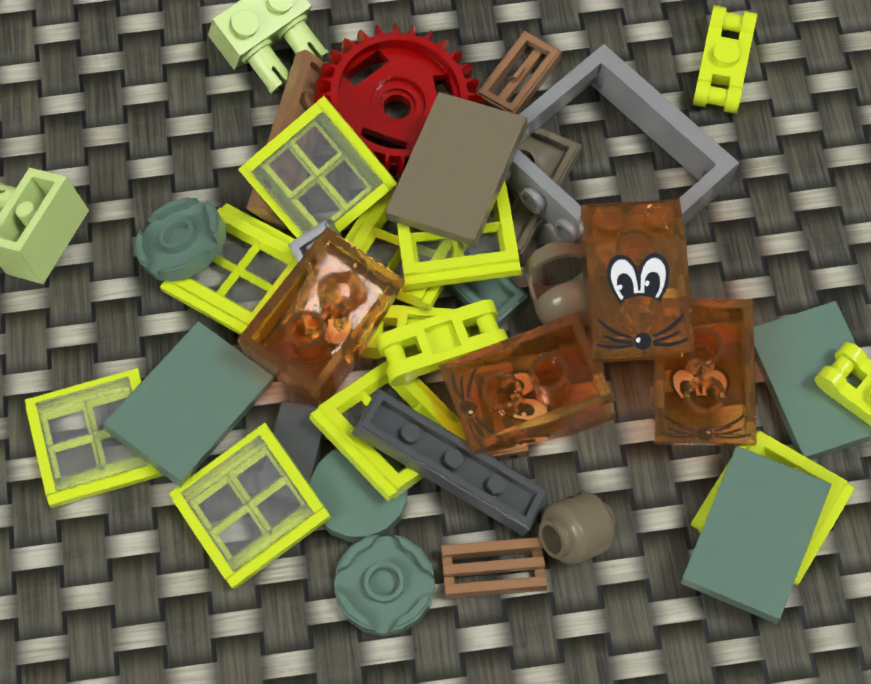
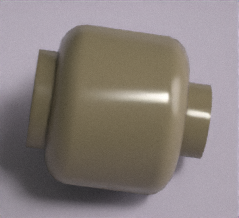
M578 492L554 502L545 509L539 526L540 542L544 550L552 558L558 559L567 565H578L611 548L615 537V516L612 509L594 494Z

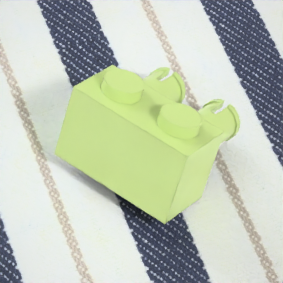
M240 0L212 19L208 33L209 38L234 71L243 64L249 63L269 89L268 91L271 95L280 90L278 87L284 88L289 77V71L270 46L278 40L285 39L295 54L306 49L320 60H323L329 54V51L323 47L305 23L308 20L307 16L312 7L307 0Z
M29 168L17 188L0 182V267L7 275L44 284L89 212V209L68 177Z

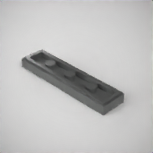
M379 388L352 431V434L522 536L530 530L549 492Z

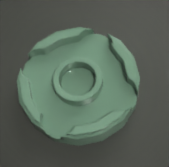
M191 197L171 201L150 215L147 219L150 224L146 227L144 233L141 229L139 230L135 238V254L145 271L157 280L174 282L190 278L207 268L219 255L226 240V224L215 206L208 201L206 203L199 202L197 198Z
M375 448L397 472L402 469L397 460ZM338 449L331 451L317 464L310 480V486L332 516L322 527L332 536L348 542H359L365 537L380 534V537L386 535L401 521L408 504L407 490L395 499L387 501Z
M380 534L365 537L350 546L338 562L334 581L337 604L347 621L363 632L379 636L403 633L417 625L431 608L435 592L432 564L422 548L405 537L393 535V537H380Z

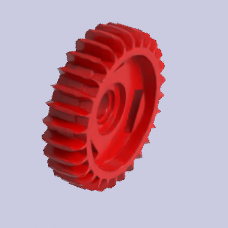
M395 22L391 33L384 34L377 24L374 28L373 37L369 38L362 30H359L356 44L344 38L341 52L332 49L329 55V63L322 64L320 78L315 83L313 105L325 96L392 176H396V181L399 182L437 97L434 81H440L449 95L482 104V96L477 94L479 80L471 78L472 64L460 65L462 58L461 50L451 54L447 53L448 39L437 45L432 42V30L422 38L416 36L415 25L410 27L407 34L399 33L398 25ZM386 63L356 86L349 81L355 74L369 66ZM391 101H400L408 107L410 113L402 119H394L386 114L384 106ZM362 133L405 147V149L380 146L364 138ZM322 134L323 145H331ZM333 147L332 156L334 157L338 152ZM346 163V170L350 171L351 167Z

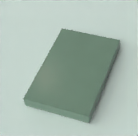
M836 301L746 330L745 338L796 452L813 460L871 441V426L823 392L814 381L815 376L824 366H831L836 360L834 357L835 352L844 342L856 344ZM851 373L846 378L847 382L856 389L862 383L860 379Z
M198 321L103 423L104 430L181 488L271 387L274 376Z
M736 445L680 584L778 624L827 498L831 483Z

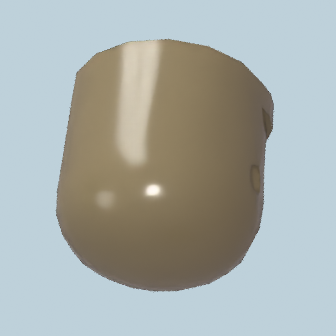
M567 241L553 242L537 249L526 261L523 269L524 281L528 287L536 315L548 329L559 333H569L581 330L596 320L602 311L603 294L588 249L577 243ZM564 257H578L586 264L583 272L567 282L556 285H539L532 282L534 272L552 260Z

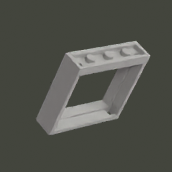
M603 44L519 114L527 117L528 123L521 143L589 85H592L699 181L626 246L519 149L507 173L505 182L520 196L522 203L529 211L534 214H540L553 226L555 233L562 241L577 243L588 249L595 271L600 269L607 276L608 264L616 255L621 254L629 257L636 267H639L645 257L659 249L729 185L739 162Z

